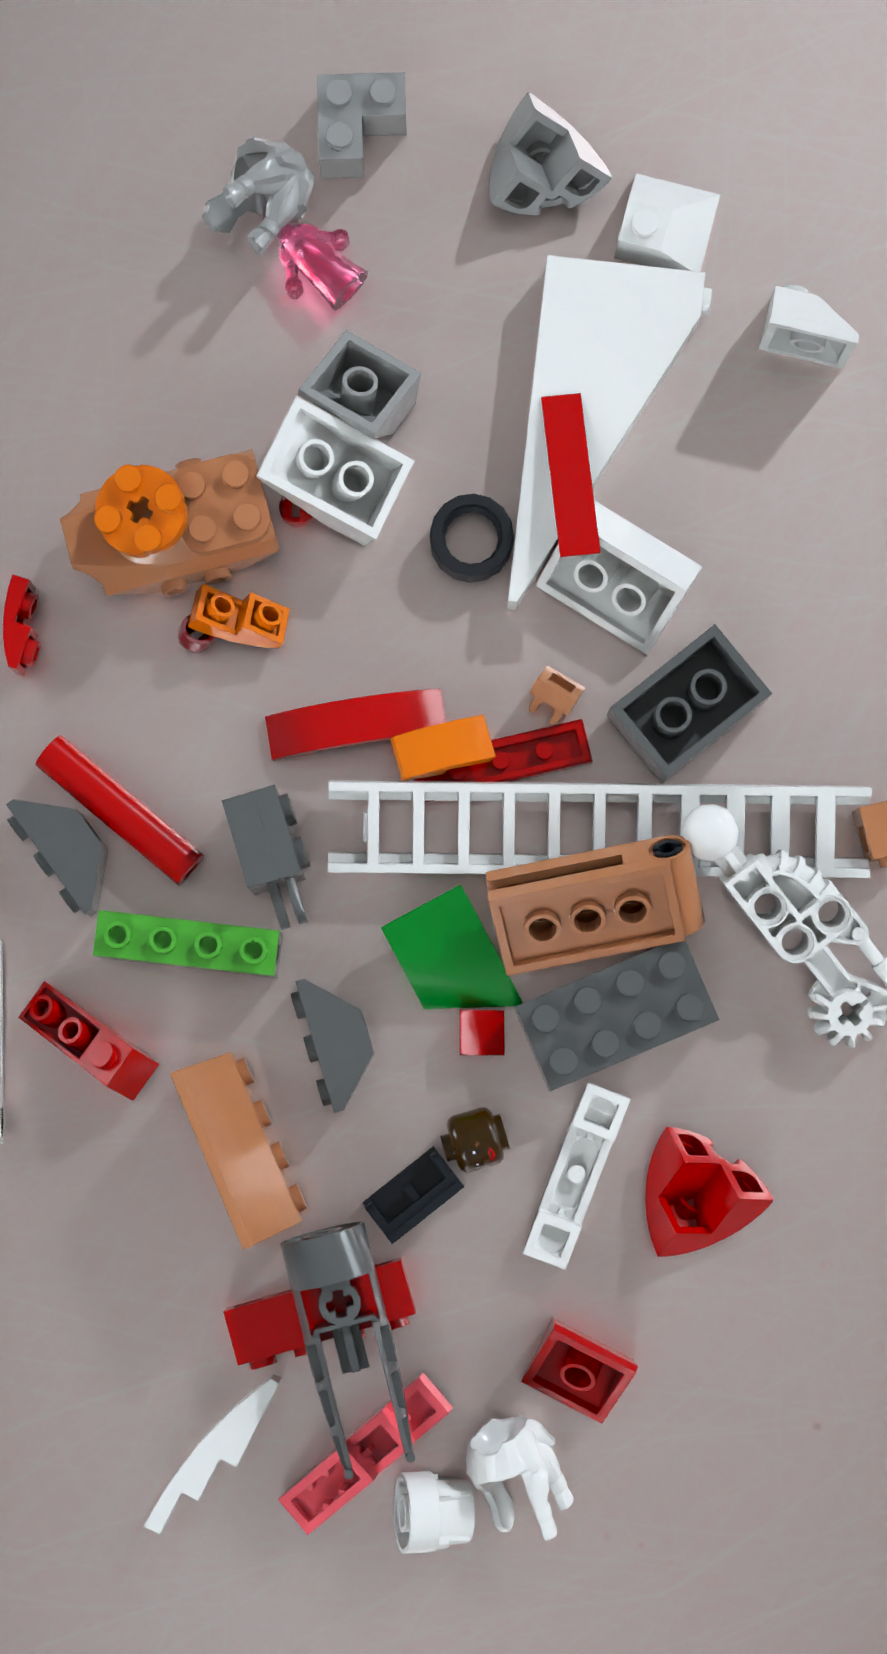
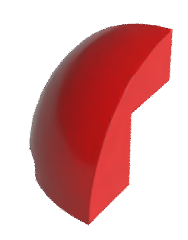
M666 1127L661 1134L651 1157L646 1181L645 1204L647 1224L658 1257L686 1254L722 1241L755 1220L774 1201V1198L761 1179L742 1160L738 1159L731 1164L714 1152L712 1149L714 1142L697 1133L674 1127Z

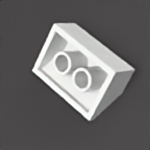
M594 500L601 553L560 557L558 544L535 586L648 655L682 602L702 566Z

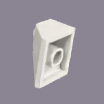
M636 173L614 258L645 266L700 272L720 194Z
M787 284L783 287L775 286L769 301L758 349L843 369L858 343L859 334L819 296L809 294L808 289L802 286Z

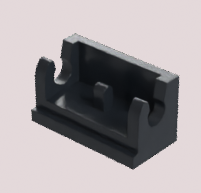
M433 1146L362 1203L391 1244H394L463 1189L464 1184Z

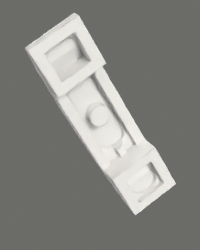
M587 1082L538 1207L523 1254L566 1270L582 1228L581 1224L612 1143L615 1142L631 1100L630 1098Z

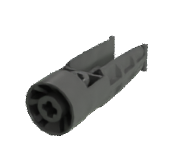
M359 1221L336 1225L283 1241L280 1245L307 1357L328 1428L343 1467L344 1477L351 1479L353 1477V1469L320 1333L332 1331L342 1374L358 1372L361 1369L370 1367L359 1323L370 1320L372 1321L404 1454L408 1462H414L415 1454L412 1447L408 1411L398 1358L364 1222ZM368 1273L378 1313H375L372 1309L359 1312L361 1307L360 1296L355 1285L349 1281L350 1279ZM320 1288L318 1306L322 1317L327 1321L314 1324L313 1330H310L301 1291ZM335 1290H343L344 1296L349 1294L352 1296V1300L345 1303L346 1310L336 1313L334 1306L328 1308L326 1302L333 1299L332 1292Z

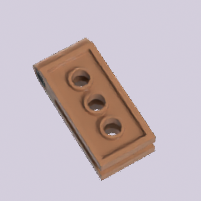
M667 835L486 872V882L489 890L487 891L488 903L507 976L686 941V935L698 931L705 923L690 842L678 835Z

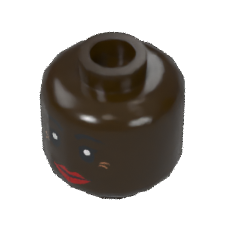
M486 1107L451 1116L447 1121L448 1134L440 1136L447 1162L456 1160L459 1168L465 1173L501 1163L504 1158V1150L510 1149L500 1114L493 1115Z

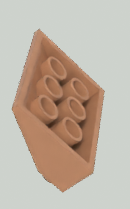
M230 1052L170 1073L242 1249H247L302 1222L304 1219L301 1211L306 1210L307 1205L298 1184L289 1186L283 1169L290 1167L281 1143L276 1142L272 1144L265 1127L272 1125V1122L262 1099L254 1102L248 1085L254 1083V1079L245 1058L237 1060L235 1054Z

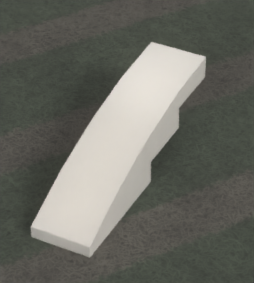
M275 1374L270 1376L241 1399L202 1438L167 1485L145 1522L144 1527L160 1535L182 1493L197 1501L200 1499L220 1459L237 1467L282 1379Z

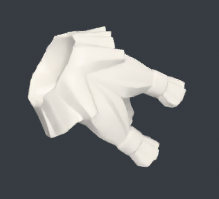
M520 1415L506 1419H491L487 1424L479 1428V1431L468 1442L466 1456L467 1475L475 1487L483 1491L496 1528L500 1532H510L515 1519L514 1502L506 1491L503 1481L521 1474L529 1499L535 1510L542 1536L547 1541L556 1537L557 1527L552 1518L551 1507L547 1502L549 1486L555 1495L560 1511L570 1507L574 1498L567 1487L564 1475L560 1471L559 1462L552 1450L555 1438L548 1434L541 1423Z

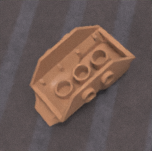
M253 449L202 462L199 458L187 459L175 465L176 469L166 471L182 490L188 509V521L184 533L173 547L166 551L161 550L156 554L149 555L150 557L135 558L127 556L111 546L105 540L94 521L95 503L100 489L80 494L79 503L68 514L60 518L73 569L84 572L100 582L106 596L162 592L163 596H172L187 591L189 589L188 584L205 580L207 585H214L228 581L232 578L231 573L241 571L280 551L262 482L255 477L258 467ZM142 500L140 504L135 503L132 506L133 522L138 523L142 517L149 519L152 516V511L147 507L148 500Z

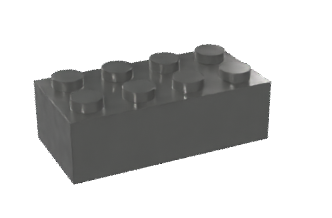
M686 941L657 946L514 1007L548 1091H553L719 1020Z

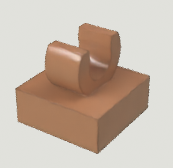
M547 665L529 692L535 696L529 705V711L534 714L541 703L549 704L554 709V714L549 723L555 725L564 714L569 715L580 699L585 687Z

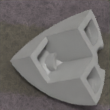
M527 92L509 119L497 145L489 178L491 204L509 212L524 215H540L541 208L565 204L567 208H572L581 204L604 188L612 179V176L595 150L564 118L536 96Z

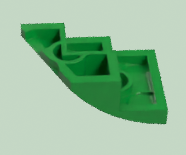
M461 884L381 927L424 1009L515 1007L523 1003L510 976L506 975L505 967Z

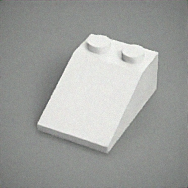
M296 396L255 477L324 525L366 546L377 539L415 460Z

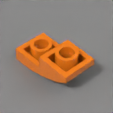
M203 583L195 593L188 627L231 642L266 648H280L283 645L290 609L252 592L244 600H241Z
M484 714L424 727L391 738L402 782L442 775L449 769L490 762L496 757Z

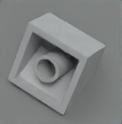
M346 330L298 389V395L370 437L378 438L393 434L415 406L421 372Z

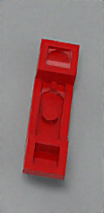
M440 689L412 690L357 697L265 716L272 761L313 755L317 751L391 740V738L400 734L446 722Z

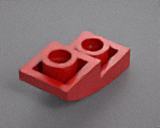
M12 574L4 605V650L8 667L15 674L24 676L27 666L33 667L35 665L41 648V642L37 641L38 634L32 627L24 625L25 619L31 620L33 618L39 596L35 594L36 587L29 579Z

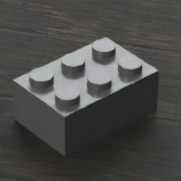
M714 624L611 706L606 716L657 779L664 784L764 704L772 695V692L716 624Z

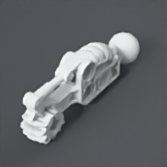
M709 804L692 810L685 818L681 828V836L690 842L692 856L705 862L715 861L723 872L718 877L771 947L787 962H804L817 978L808 996L819 1005L807 1010V1015L810 1019L818 1020L813 1027L818 1036L827 1034V1041L832 1046H836L844 1039L849 1048H854L857 1043L856 1035L858 1034L866 1041H872L873 1036L867 1028L870 1025L882 1027L887 1018V957L883 956L870 940L867 926L851 907L850 903L841 895L829 879H822L823 873L818 867L811 868L807 866L805 858L800 855L791 857L788 856L787 851L778 849L775 854L765 856L764 853L754 856L749 853L745 856L736 845L739 838L738 823L734 815L725 807ZM769 893L775 896L774 908L766 914L756 913L754 905L759 896ZM828 901H836L838 904L837 915L829 921H820L818 917L820 907ZM792 929L801 930L802 940L797 947L793 949L782 947V939L786 932ZM830 942L858 945L871 962L872 969L886 987L848 973L827 945ZM846 1001L850 1004V1008L853 1011L848 1016H845L840 1008L841 1004Z

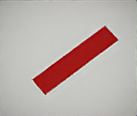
M581 393L541 397L560 557L601 553Z

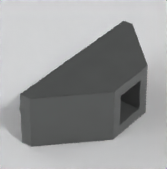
M15 799L7 803L6 806L13 814L7 821L22 841L29 837L39 850L33 857L48 877L55 873L65 888L59 891L68 907L74 913L82 910L89 917L97 913L108 849L84 815L77 809Z
M306 979L295 981L298 991L291 993V999L297 1018L302 1019L306 1017L311 1035L305 1036L303 1039L310 1062L319 1061L324 1078L316 1080L323 1106L332 1104L334 1113L343 1111L375 1054L363 1012L356 1006Z

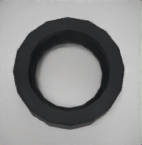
M478 494L459 495L444 503L434 516L430 529L432 556L439 568L453 579L469 583L485 581L499 573L510 558L514 542L512 521L505 509L490 497ZM476 513L483 515L493 523L497 530L498 542L495 551L489 558L480 563L469 564L461 562L452 556L447 548L445 538L447 528L455 518L462 514Z

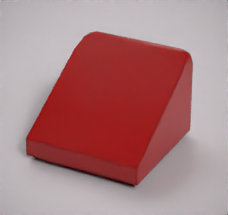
M459 1010V1056H504V1010Z

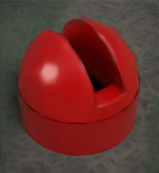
M284 496L281 498L279 512L286 524L292 527H303L310 523L313 516L300 508V517H292V502Z

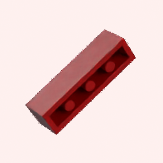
M402 1257L376 1264L375 1268L391 1330L410 1324L408 1316L416 1314V1307ZM368 1273L350 1279L349 1281L355 1285L360 1296L361 1307L359 1312L372 1309L375 1313H378ZM320 1288L301 1291L310 1330H313L314 1324L327 1321L322 1317L318 1306ZM291 1289L227 1307L223 1311L238 1366L249 1363L251 1370L263 1368L277 1363V1354L291 1350L294 1351L295 1357L307 1355ZM343 1290L333 1291V1299L326 1302L327 1307L334 1306L336 1313L345 1311V1303L352 1300V1296L350 1294L344 1296ZM371 1320L359 1323L362 1337H366L364 1329L373 1327ZM332 1331L320 1333L321 1341L332 1339Z

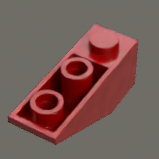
M46 981L42 983L18 1017L103 1085L132 1101L159 1066L158 1062Z

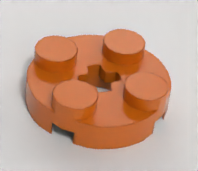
M128 464L118 468L115 474L110 476L101 487L95 503L94 521L105 540L116 550L127 556L145 558L161 550L166 551L178 542L187 525L188 509L180 486L169 474L150 465L134 466ZM142 500H148L147 507L152 511V516L149 519L142 517L138 523L133 522L132 506L135 503L140 504Z

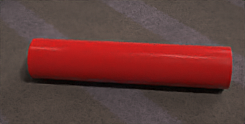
M59 735L38 757L35 766L178 886L184 883L202 862L205 856L202 852L64 736Z

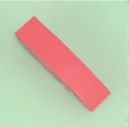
M424 1373L420 1374L403 1389L412 1445L448 1415L453 1408ZM391 1400L346 1438L353 1469V1477L351 1479L344 1477L342 1464L336 1448H334L278 1499L307 1535L372 1483L379 1473L404 1454Z

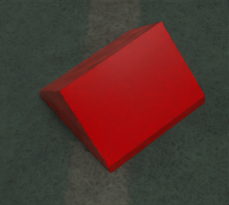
M552 1317L521 1382L602 1424L635 1376L639 1366L634 1359Z

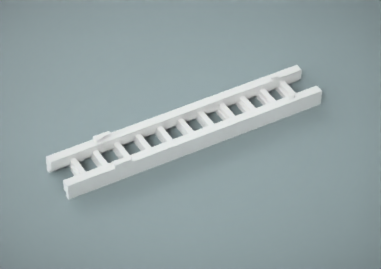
M329 780L328 782L329 799L368 800V812H363V842H367V852H329L328 872L486 874L488 871L573 855L560 854V802H593L592 850L605 848L606 802L637 803L636 842L652 839V803H681L680 836L685 818L692 810L700 807V803L726 804V809L734 815L738 823L739 838L736 845L743 854L745 804H771L770 855L775 854L778 849L787 851L789 856L790 804H816L815 857L802 856L806 860V865L811 868L818 867L823 873L822 877L870 878L868 858L835 857L836 805H870L872 787L356 780ZM380 800H413V852H379ZM425 800L458 801V853H424ZM470 801H503V853H469ZM515 801L548 802L547 854H515ZM693 857L696 876H721L723 874L715 861L705 862Z

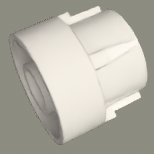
M431 1471L398 1473L394 1485L393 1517L396 1540L402 1554L433 1553L437 1549H448L449 1545L471 1542L475 1525V1506L472 1488L467 1479L442 1478Z

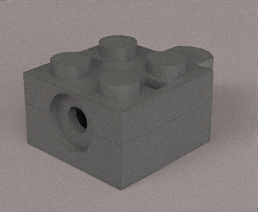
M271 785L222 800L248 889L254 895L267 891L270 892L278 922L283 930L290 928V922L280 887L287 886L298 923L308 922L297 882L306 880L303 869L311 867L301 837L293 839L290 826L296 825L298 822L288 794L280 795L276 786Z

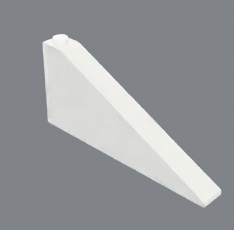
M547 255L507 609H517L558 545L541 397L581 393L592 488L594 489L697 329L701 314H709L712 288H704L706 272Z

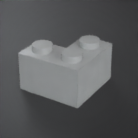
M405 72L317 74L318 154L321 179L364 178V136L407 135Z

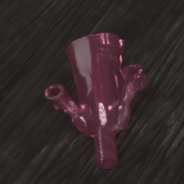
M288 223L277 235L281 239L279 257L282 264L286 267L285 288L287 295L291 299H297L304 292L302 281L298 278V269L320 292L334 311L345 305L361 288L368 277L369 271L357 266L338 252L343 251L350 244L348 233L343 229L328 232L318 230V227L312 224L301 223L291 226ZM340 238L344 239L342 242L337 241ZM292 287H298L296 290H291Z

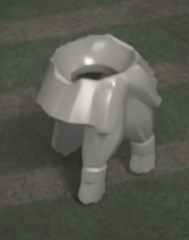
M251 137L246 140L245 144L238 147L236 160L231 171L230 183L225 185L222 194L206 202L202 218L210 231L230 234L238 218L247 211L266 216L259 227L251 230L247 237L253 250L261 256L284 226L288 223L298 222L299 219L303 218V214L307 211V201L314 186L313 173L307 167L303 155L285 142Z

